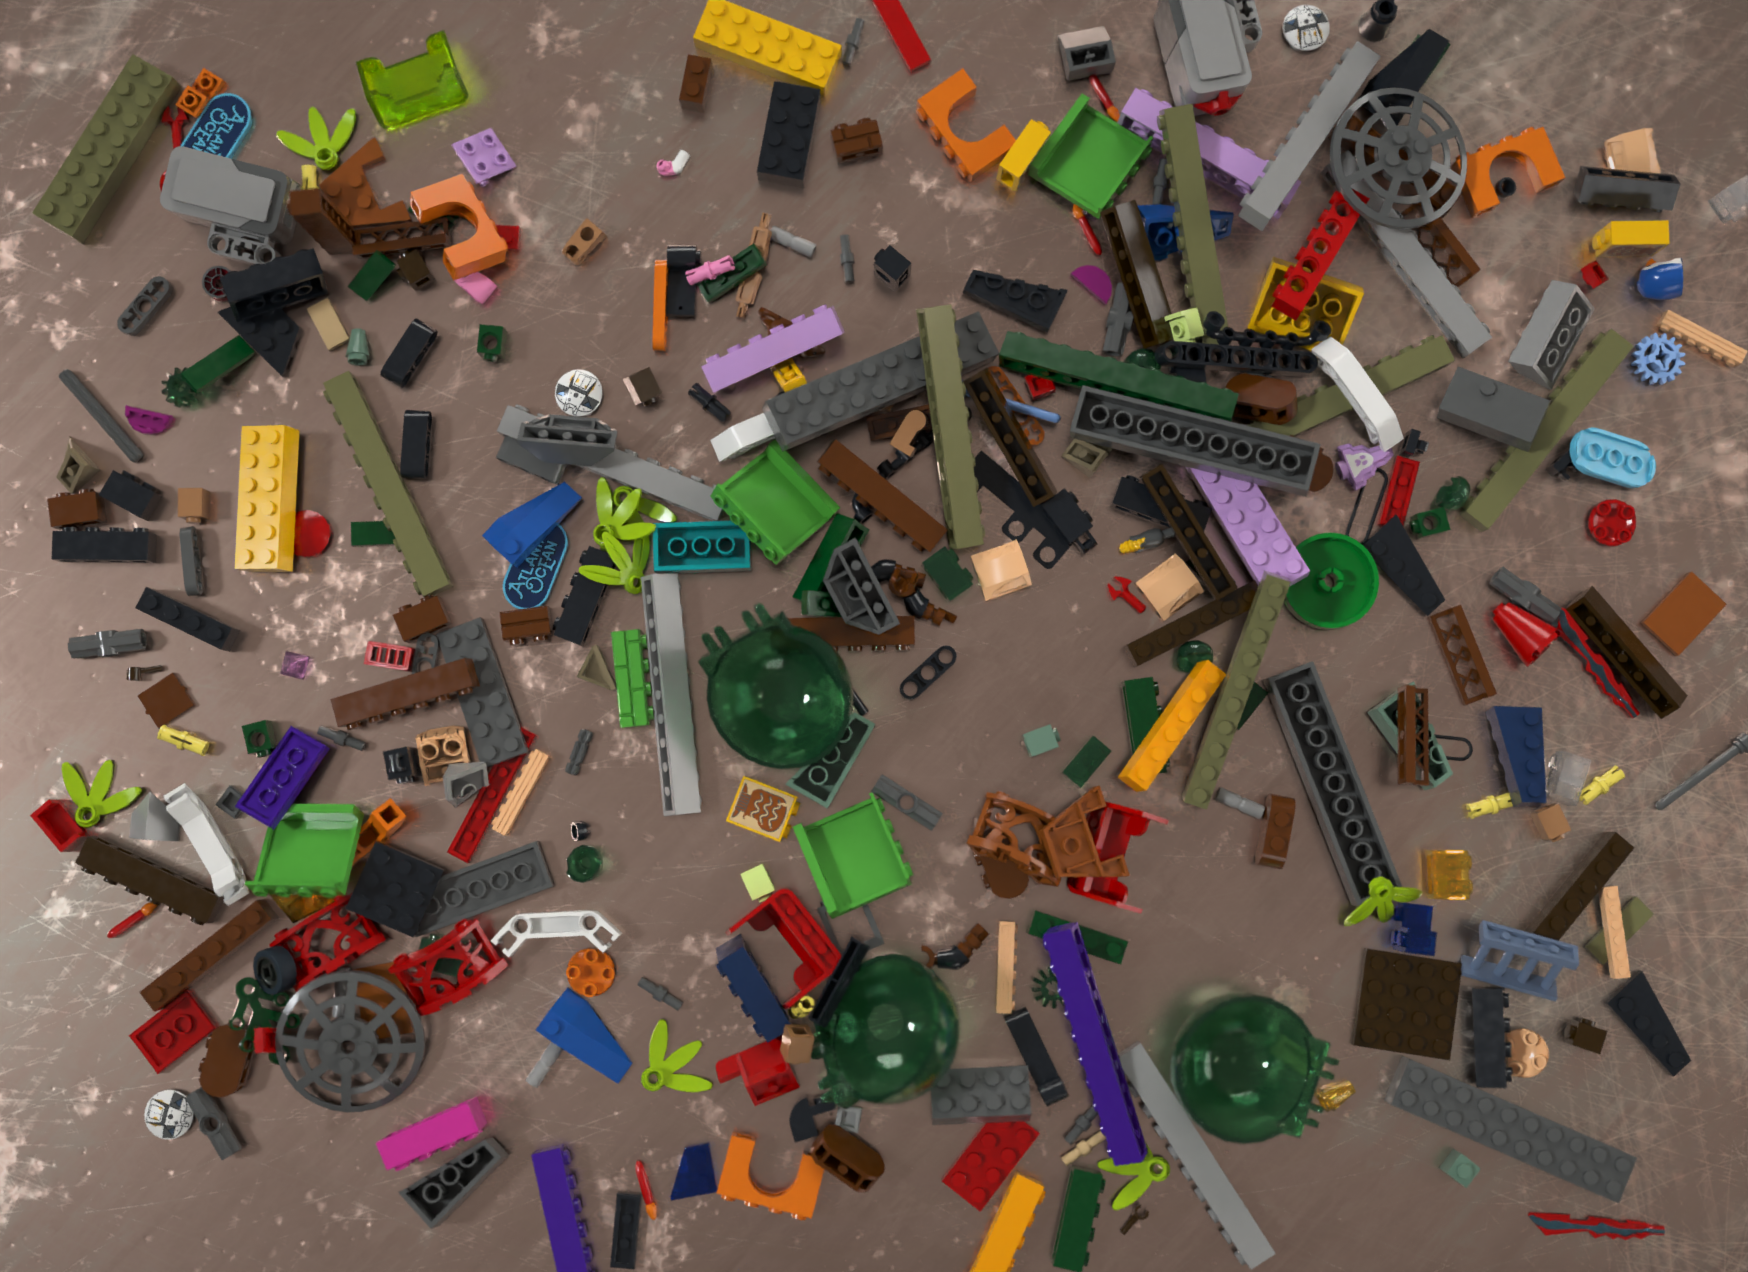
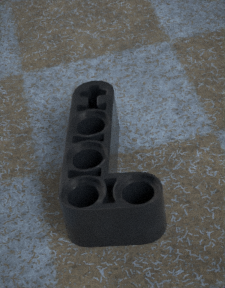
M1021 1008L1005 1016L1004 1019L1026 1065H1028V1070L1045 1105L1049 1107L1069 1097L1027 1008Z

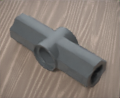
M1118 283L1115 290L1113 306L1110 307L1107 318V333L1102 351L1114 357H1122L1127 333L1130 332L1133 321V314L1123 283Z
M1500 567L1491 578L1489 584L1510 598L1509 601L1550 625L1559 616L1561 608L1542 595L1541 590L1529 581L1521 580L1505 567Z
M144 629L120 632L116 630L96 632L95 635L69 638L68 652L71 658L74 659L92 656H118L123 652L146 650L147 636L144 633Z
M883 774L871 791L931 831L943 814ZM906 795L911 796L914 801L913 807L908 810L903 809L900 805L901 798Z
M201 1087L185 1097L199 1121L200 1131L208 1136L222 1161L242 1149L228 1125L227 1115L219 1110L211 1095L206 1093ZM211 1117L215 1118L218 1122L216 1129L210 1126L209 1120Z

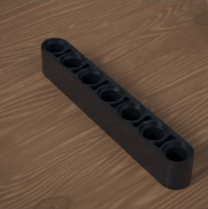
M1169 341L1159 346L1154 354L1156 362L1165 367L1296 377L1315 371L1318 365L1317 357L1307 351ZM1166 348L1171 351L1172 359L1166 356ZM1189 350L1194 354V361L1188 356ZM1211 352L1217 356V362L1212 360ZM1234 354L1238 356L1239 364L1234 361ZM1256 356L1260 357L1261 366L1257 364ZM1279 358L1283 360V367L1278 363ZM1301 359L1305 362V369L1301 366Z

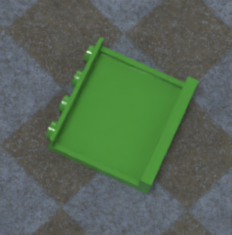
M1082 93L1030 164L1028 175L1100 219V212L1113 207L1115 204L1113 199L1116 195L1121 196L1128 185L1126 183L1128 178L1135 177L1140 169L1138 164L1141 160H1147L1153 150L1151 147L1153 137L1150 136L1147 141L1089 106L1090 98Z
M775 439L768 444L764 452L722 485L718 483L710 495L714 503L730 516L731 521L738 525L746 533L748 539L755 543L763 551L765 557L772 560L775 565L779 564L833 519L840 509L839 505L786 450L782 452Z
M873 792L869 793L870 799L803 827L802 823L793 826L831 919L912 885L909 877L913 876V872L908 862L903 864L900 855L904 854L899 840L893 841L891 834L895 832L890 819L884 820L882 812L886 810L881 798L875 799Z
M292 804L274 830L269 827L267 828L254 881H245L244 885L252 890L254 895L266 897L268 894H276L280 897L299 895L306 898H311L313 895H321L326 898H335V895L345 896L364 813L355 804Z

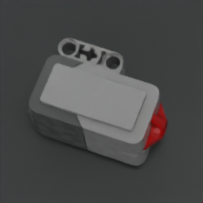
M1159 0L1153 21L1175 107L1192 104L1194 116L1204 114L1220 116L1226 114L1242 97L1243 92L1252 79L1247 53L1255 49L1262 37V28L1255 1ZM1245 35L1251 36L1253 40L1247 39Z
M182 146L172 150L167 170L162 174L159 184L161 190L160 203L166 210L188 222L211 227L207 246L211 252L222 258L254 265L267 263L263 260L266 252H272V259L269 262L281 256L279 251L274 248V245H286L293 238L297 222L289 215L286 202L290 200L289 191L301 190L299 183L278 170ZM244 237L260 240L261 243L244 239ZM221 240H225V248L223 250L218 251V242ZM248 248L254 252V256L249 253L242 254L241 250Z

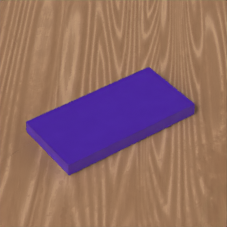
M290 726L235 807L274 830L330 748Z

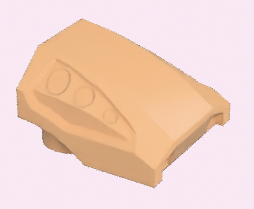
M1643 128L1623 133L1606 140L1604 144L1607 169L1660 173L1652 137L1653 128Z
M1017 540L971 556L985 601L1032 585L1029 571Z
M1176 553L1135 583L1157 610L1163 622L1204 592L1197 578Z
M453 725L429 729L416 735L419 764L425 786H429L430 783L443 781V776L449 764L471 763L464 727Z

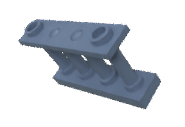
M1482 920L1479 925L1481 946L1475 957L1461 956L1462 976L1555 1002L1558 999L1555 979L1563 967L1576 970L1579 966L1578 946ZM1491 948L1505 951L1498 964L1484 961ZM1515 954L1529 958L1521 971L1508 967ZM1539 961L1553 964L1545 977L1531 974Z

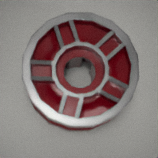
M223 266L209 268L203 275L202 287L210 297L224 303L228 302L224 288H218L221 284L220 277L225 276L231 271Z

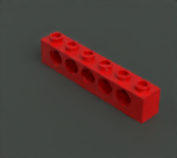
M1352 189L1362 202L1368 203L1370 198ZM1337 190L1328 202L1332 205L1330 210L1324 209L1317 220L1321 225L1318 229L1313 227L1306 238L1310 242L1307 248L1302 246L1294 258L1298 260L1296 266L1290 265L1283 278L1287 279L1284 286L1279 284L1272 294V297L1276 299L1271 307L1295 321L1303 311L1360 216L1344 199L1341 192ZM1337 211L1342 212L1345 216H1340ZM1326 230H1330L1334 235L1328 234ZM1314 249L1321 250L1323 254L1317 253ZM1303 267L1309 268L1311 273L1304 271ZM1291 286H1296L1300 292L1294 291Z

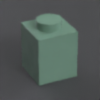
M1050 724L1022 735L1030 757L1059 747L1057 742L1061 741L1056 727L1052 729Z
M1452 1149L1439 1167V1169L1465 1188L1468 1187L1481 1169L1455 1149Z

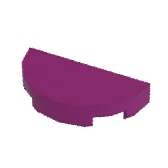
M1085 265L1071 272L1070 275L1102 303L1107 304L1111 297L1112 284L1104 270L1097 266Z
M125 405V416L134 430L145 435H156L165 431L171 425L174 418L170 415Z

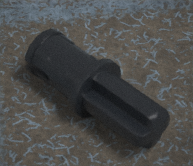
M695 383L692 388L696 391L690 389L688 395L700 403L704 411L708 410L721 422L728 420L731 411L716 399V395H711L699 383Z

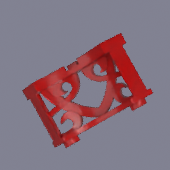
M346 892L345 896H336L333 898L334 902L309 916L291 929L285 928L274 935L276 939L269 946H283L289 951L296 964L297 979L296 985L293 986L295 992L319 976L336 972V969L346 964L345 960L349 964L377 948L386 940L382 932H378L371 919L357 913L355 914L358 918L351 925L345 924L349 921L351 913L341 917L339 912L348 904L352 893L347 894ZM331 913V920L321 919ZM360 923L370 938L356 929ZM316 928H327L341 932L334 942L336 958L333 960L323 952H310V944ZM305 929L303 937L298 935L299 932ZM348 935L350 937L345 941L350 943V947L343 949L341 942ZM294 940L296 947L291 948L288 941ZM301 951V956L296 957L294 952ZM319 957L321 965L317 967L315 960L310 961V958Z
M463 919L455 924V929L436 942L413 953H403L393 960L394 964L388 971L390 974L394 973L416 1005L420 1016L440 1011L442 1005L446 1002L452 1001L453 1004L472 994L471 988L477 987L480 982L486 985L508 966L505 959L499 957L481 929L478 919ZM470 931L478 942V945L472 952L469 951L471 938L465 944L461 942V939ZM481 948L489 960L478 955ZM438 958L463 960L458 969L457 983L453 984L444 978H431ZM471 963L468 970H473V973L467 976L463 971ZM414 967L417 969V971H411L410 973L408 969ZM413 977L422 978V980H415ZM437 985H443L445 988L440 991L436 990Z

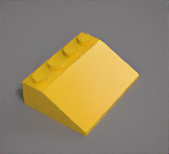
M1273 256L1247 328L1262 334L1271 330L1277 335L1286 336L1287 333L1293 332L1298 337H1306L1310 335V328L1313 324L1321 320L1331 327V334L1328 337L1331 336L1343 345L1363 298V287L1324 274L1303 311L1295 321L1271 307L1276 299L1272 297L1275 289L1279 284L1284 286L1287 281L1283 276L1289 266L1295 267L1296 264ZM1303 267L1304 271L1311 273L1309 268ZM1291 286L1294 291L1300 292L1299 288ZM1317 341L1312 345L1300 347L1311 350L1312 348L1320 344L1321 341Z

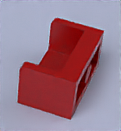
M49 799L30 815L60 852H72L90 836L83 827L77 824L75 817L61 800Z

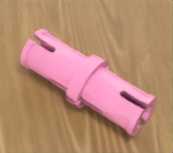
M730 255L713 262H704V265L685 272L686 275H689L686 277L687 281L692 286L707 279H716L717 275L734 270V262Z

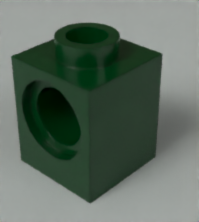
M479 325L477 353L484 361L497 362L498 359H505L506 329L503 326ZM490 340H497L495 348L487 349V343Z
M1445 507L1411 516L1410 530L1413 535H1416L1417 540L1451 530ZM1425 518L1432 521L1433 527L1431 530L1424 526Z
M263 720L242 726L248 754L257 755V758L272 754L271 751L277 746L272 721ZM262 733L265 736V742L262 746H259L256 738Z

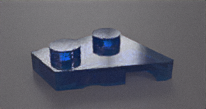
M710 1142L685 1146L670 1196L671 1201L717 1192L718 1188Z

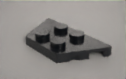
M231 307L218 312L282 377L286 376L290 357H293L295 343L299 340L302 329L282 309L240 322H236Z

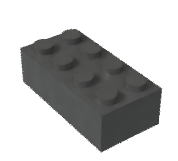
M1028 1065L930 1070L932 1125L1030 1121L1031 1119Z

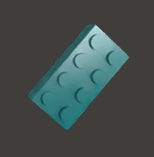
M732 521L653 523L656 525V529L653 532V561L656 574L752 571L751 541L746 533Z

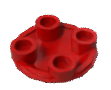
M1608 499L1598 503L1591 510L1588 518L1589 530L1592 536L1599 543L1607 546H1619L1630 541L1636 529L1635 509L1617 499Z
M304 510L295 513V555L316 557L328 545L331 526L318 512Z

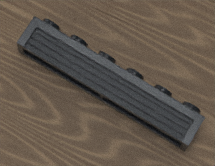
M851 937L813 1010L808 1016L809 1020L821 1027L827 1028L870 948L869 945Z

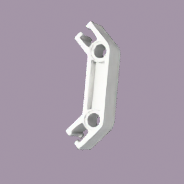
M1331 336L1311 349L1312 353L1318 357L1317 367L1334 380L1364 422L1370 441L1373 444L1379 442L1380 449L1386 452L1404 439L1396 414L1351 351Z
M762 413L728 428L710 441L719 462L727 460V458L736 459L751 448L773 440L776 437L765 414Z
M185 783L164 795L165 801L169 803L166 806L167 811L183 827L211 875L214 892L219 897L224 895V902L228 906L249 894L248 887L244 885L246 877L243 868L201 799Z
M596 910L522 913L512 917L491 942L494 945L499 944L501 946L504 943L501 939L511 931L517 937V940L511 948H504L502 950L507 957H511L528 938L585 936L604 953L612 944L610 942L604 944L596 935V932L601 927H604L613 934L611 937L612 941L618 939L622 932ZM593 916L596 919L597 924L594 929L586 927V917ZM523 919L527 922L528 929L526 932H520L517 929L518 920Z

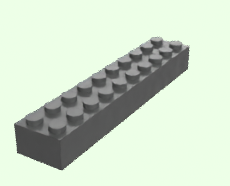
M979 311L956 320L954 328L955 333L959 337L958 357L961 359L963 366L961 375L993 362L999 355V351ZM920 336L766 400L762 410L782 452L926 391L927 386Z
M1083 385L1070 428V436L1073 439L1305 497L1310 487L1321 446L1319 443Z
M1314 662L1303 664L1264 679L1263 682L1351 905L1360 906L1370 897L1369 883L1374 878L1384 877L1391 881L1393 887H1402Z
M1404 1056L1400 1059L1384 1099L1385 1102L1616 1203H1620L1637 1160L1635 1156Z

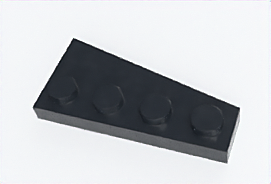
M973 270L962 293L1048 333L1068 290L1062 288L1057 290L1048 288V285H1034L1025 283V280H1011L1003 278L1001 275Z
M1395 514L1363 546L1370 552L1375 563L1428 616L1445 601V598L1398 516Z
M1638 970L1604 1003L1666 1072L1674 1077L1691 1059L1643 971Z

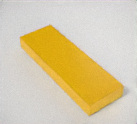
M792 358L770 367L772 374L784 392L807 384L804 375Z

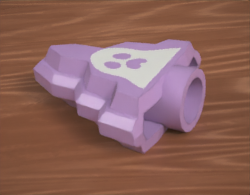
M1350 443L1337 447L1340 461L1335 462L1336 472L1341 480L1347 479L1354 491L1365 486L1367 479L1375 476L1376 469L1385 465L1394 453L1392 448L1384 452L1380 449V446L1367 448L1364 445L1353 447Z

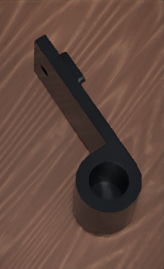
M668 244L667 246L668 285L666 316L695 317L696 284L691 286L688 283L686 277L689 275H686L685 272L697 268V264L702 262V252L697 250V245Z

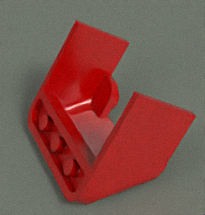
M1106 801L1105 807L1088 812L1086 816L1100 862L1118 855L1125 857L1130 836H1142L1147 831L1150 820L1168 825L1169 821L1144 811ZM1068 877L1067 885L1072 893L1142 914L1143 909L1126 904L1128 888L1124 883L1117 881L1118 877Z
M780 889L725 932L727 936L730 935L746 921L754 930L760 932L774 925L803 963L796 968L793 974L794 983L800 991L781 1005L784 1009L790 1008L832 974L841 958L837 948L795 894L788 889Z

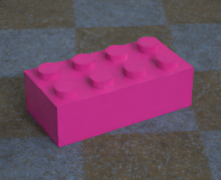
M476 1096L386 1135L376 1142L386 1170L395 1168V1171H399L415 1162V1158H418V1161H422L436 1153L438 1148L441 1151H445L459 1143L461 1138L465 1142L477 1137L478 1134L483 1132L482 1128L488 1123Z

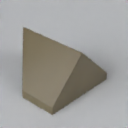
M69 436L64 461L56 478L71 494H74L94 477L100 469Z
M1074 439L1061 456L1091 478L1113 448Z
M592 646L577 677L611 691H617L616 682L600 646Z

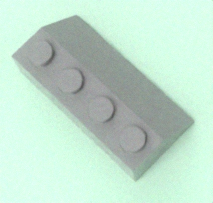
M1556 280L1551 281L1508 361L1519 374L1552 390L1595 310L1577 284Z

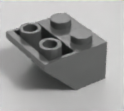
M1104 26L1058 35L1067 81L1113 72L1116 60L1111 39Z

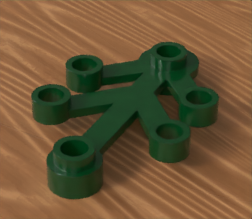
M245 977L240 979L235 986V994L239 1000L233 1017L228 1021V1026L234 1031L241 1030L244 1027L245 1020L243 1015L249 1004L252 1015L245 1036L239 1043L240 1050L247 1053L255 1049V1028L259 1026L260 1028H273L269 1020L278 1022L282 1014L263 1008L258 998L272 1001L277 1007H284L289 1002V995L285 992L275 995L267 994L260 988L256 979ZM246 985H250L252 987V992L250 994H246L244 992V987ZM279 995L285 997L283 1004H279L277 1001ZM289 1014L285 1027L289 1029L298 1027L300 1024L299 1016L297 1014ZM291 1016L296 1020L293 1026L288 1023V1019ZM235 1018L241 1022L238 1028H235L232 1024ZM246 1040L251 1042L249 1050H246L243 1046ZM282 1045L285 1054L284 1059L287 1062L290 1058V1050ZM268 1054L271 1063L279 1065L277 1054Z

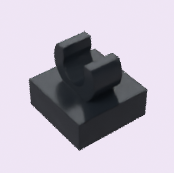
M1411 429L1405 434L1399 455L1409 458L1414 452L1423 454L1427 451L1429 442L1419 440L1421 431Z
M1570 450L1562 453L1545 469L1551 476L1558 473L1559 477L1564 481L1570 478L1566 473V468H1570L1573 472L1578 471L1573 462H1571Z

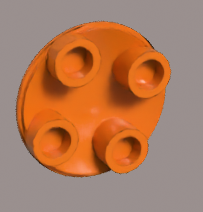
M586 948L578 951L570 959L566 976L570 986L577 993L590 998L603 994L610 988L615 978V966L607 953H603L596 948Z

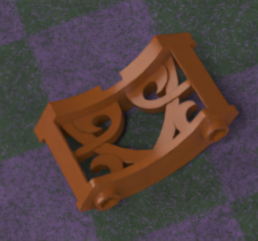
M998 791L996 794L987 792L985 796L987 799L973 835H969L966 844L976 855L989 857L1006 863L1007 859L1019 864L1017 869L1030 876L1037 883L1059 887L1061 877H1055L1040 834V830L1055 817L1030 804L1010 798L1004 792ZM994 807L1006 811V815L995 814L996 819L1001 824L990 820ZM1023 823H1031L1038 835L1040 845H1031L1023 852L1019 851L1018 840L1009 828ZM986 827L992 828L993 830L983 838ZM1008 838L1010 845L1002 844V840ZM1032 851L1041 852L1036 854L1037 859L1032 857Z

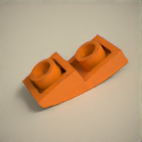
M203 68L192 87L187 85L175 105L197 118L208 102L219 94L226 82Z

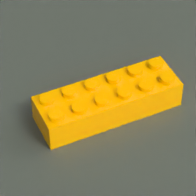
M708 0L693 36L695 48L789 84L821 89L822 97L826 96L842 57V45L725 0Z
M286 425L242 426L235 569L247 572H293L299 430Z

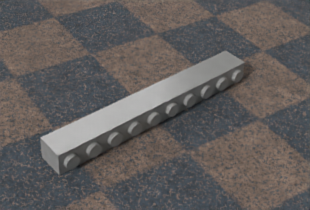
M1358 41L1352 49L1347 47L1340 58L1343 61L1342 64L1336 63L1329 74L1332 77L1331 80L1326 78L1319 88L1320 96L1315 94L1307 106L1310 108L1309 112L1304 110L1296 122L1299 124L1298 128L1292 127L1285 137L1288 141L1287 144L1281 143L1274 153V156L1277 157L1276 160H1269L1262 171L1265 173L1264 177L1258 176L1251 187L1254 190L1253 193L1249 194L1247 192L1239 205L1243 207L1238 215L1240 218L1257 229L1264 230L1381 57L1379 54Z
M1347 150L1341 155L1345 176L1358 171L1355 155ZM1329 163L1325 166L1321 175L1334 192L1336 190L1339 191L1332 174L1331 164ZM1363 179L1350 185L1352 189L1370 198L1366 205L1379 213L1384 201L1383 198L1374 193ZM1391 208L1388 217L1403 219L1399 211ZM1361 215L1359 216L1357 222L1463 359L1492 338L1488 326L1480 322L1475 316L1474 308L1469 303H1465L1458 287L1452 285L1446 278L1445 270L1435 264L1432 260L1431 252L1426 247H1422L1414 230L1387 228L1377 225Z
M516 404L515 408L508 405L497 432L501 436H508L517 440L522 422H530L545 415L538 413L537 416L528 413L529 409ZM615 445L613 453L592 466L575 465L632 489L640 488L644 494L711 521H720L724 510L718 507L710 496L716 487L715 484L712 487L703 484L704 480L693 475L687 478L682 476V471L671 466L665 469L660 467V462L648 457L645 461L638 458L639 454L632 450L625 449L623 452L616 449L617 445Z
M678 573L650 574L641 577L663 814L664 816L700 813L699 773L696 768L697 751L694 747V725L691 716L692 702L689 696L690 679L687 675V653L685 652L684 645L685 630L682 624L683 608L680 604L679 593L681 586L678 580Z
M1137 1041L1118 1053L1124 1075L1130 1081V1084H1128L1130 1092L1134 1098L1140 1097L1144 1103L1140 1106L1148 1119L1153 1117L1157 1124L1154 1126L1155 1131L1161 1140L1166 1138L1171 1145L1167 1148L1175 1161L1179 1159L1184 1167L1180 1170L1187 1181H1194L1197 1186L1194 1192L1200 1201L1204 1202L1206 1200L1211 1209L1207 1211L1215 1224L1220 1222L1224 1228L1221 1234L1228 1245L1233 1242L1238 1250L1234 1254L1242 1266L1247 1264L1252 1270L1276 1253L1142 1044Z

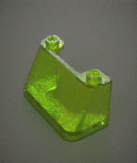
M444 30L436 32L426 39L425 44L428 52L387 67H384L380 59L376 57H368L356 62L366 100L382 128L395 129L458 106L467 100L468 92Z

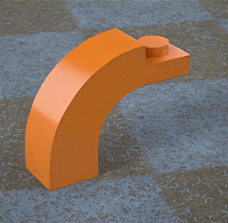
M391 798L371 812L369 819L361 826L352 867L370 855L376 841L384 843L404 822L406 815Z

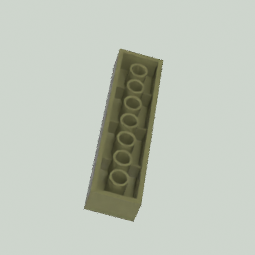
M132 54L32 214L83 244L158 126L164 111L168 106L170 107L182 86L172 76Z

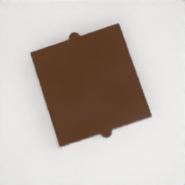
M171 673L138 695L146 709L145 713L151 716L158 729L195 706L186 692L187 687L182 686L175 673Z

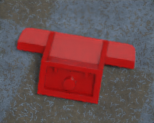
M783 1035L774 1038L768 1043L767 1041L722 1059L717 1062L715 1067L720 1084L742 1075L745 1087L755 1106L800 1088L790 1063H786L780 1051Z

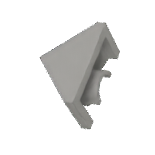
M486 763L449 764L443 776L446 800L456 808L483 786H489Z
M149 792L131 814L129 838L179 841V822L167 811L166 805Z

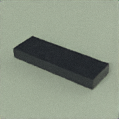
M617 1192L610 1268L635 1269L642 1193Z

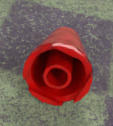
M1502 602L1492 612L1495 615L1492 620L1527 667L1533 664L1550 647L1551 642L1555 641L1562 633L1556 627L1510 602L1506 605Z

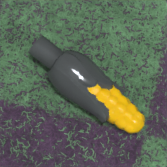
M1159 528L1150 529L1141 534L1130 536L1128 541L1120 544L1119 550L1123 554L1135 551L1138 554L1143 550L1162 545L1165 539L1174 537L1175 534L1171 528L1162 531Z

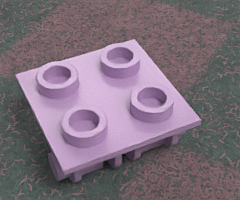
M491 128L451 145L456 155L463 162L464 167L467 168L468 173L475 180L476 185L481 187L489 183L487 179L516 167V164Z

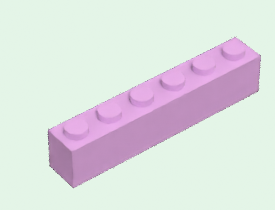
M826 304L813 309L814 315L806 318L802 314L792 319L793 324L784 328L783 324L770 329L771 334L764 338L759 334L748 339L750 344L742 348L739 343L728 348V354L722 357L717 353L705 359L707 364L701 367L713 393L843 334L845 331L834 306L827 308Z

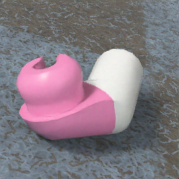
M680 150L674 161H664L662 159L658 161L656 168L663 176L679 174L690 158V155L684 150Z

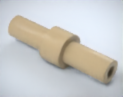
M1099 1131L1085 1141L1083 1139L1076 1144L1077 1147L1061 1157L1068 1166L1082 1155L1084 1157L1092 1152V1148L1106 1139V1136Z

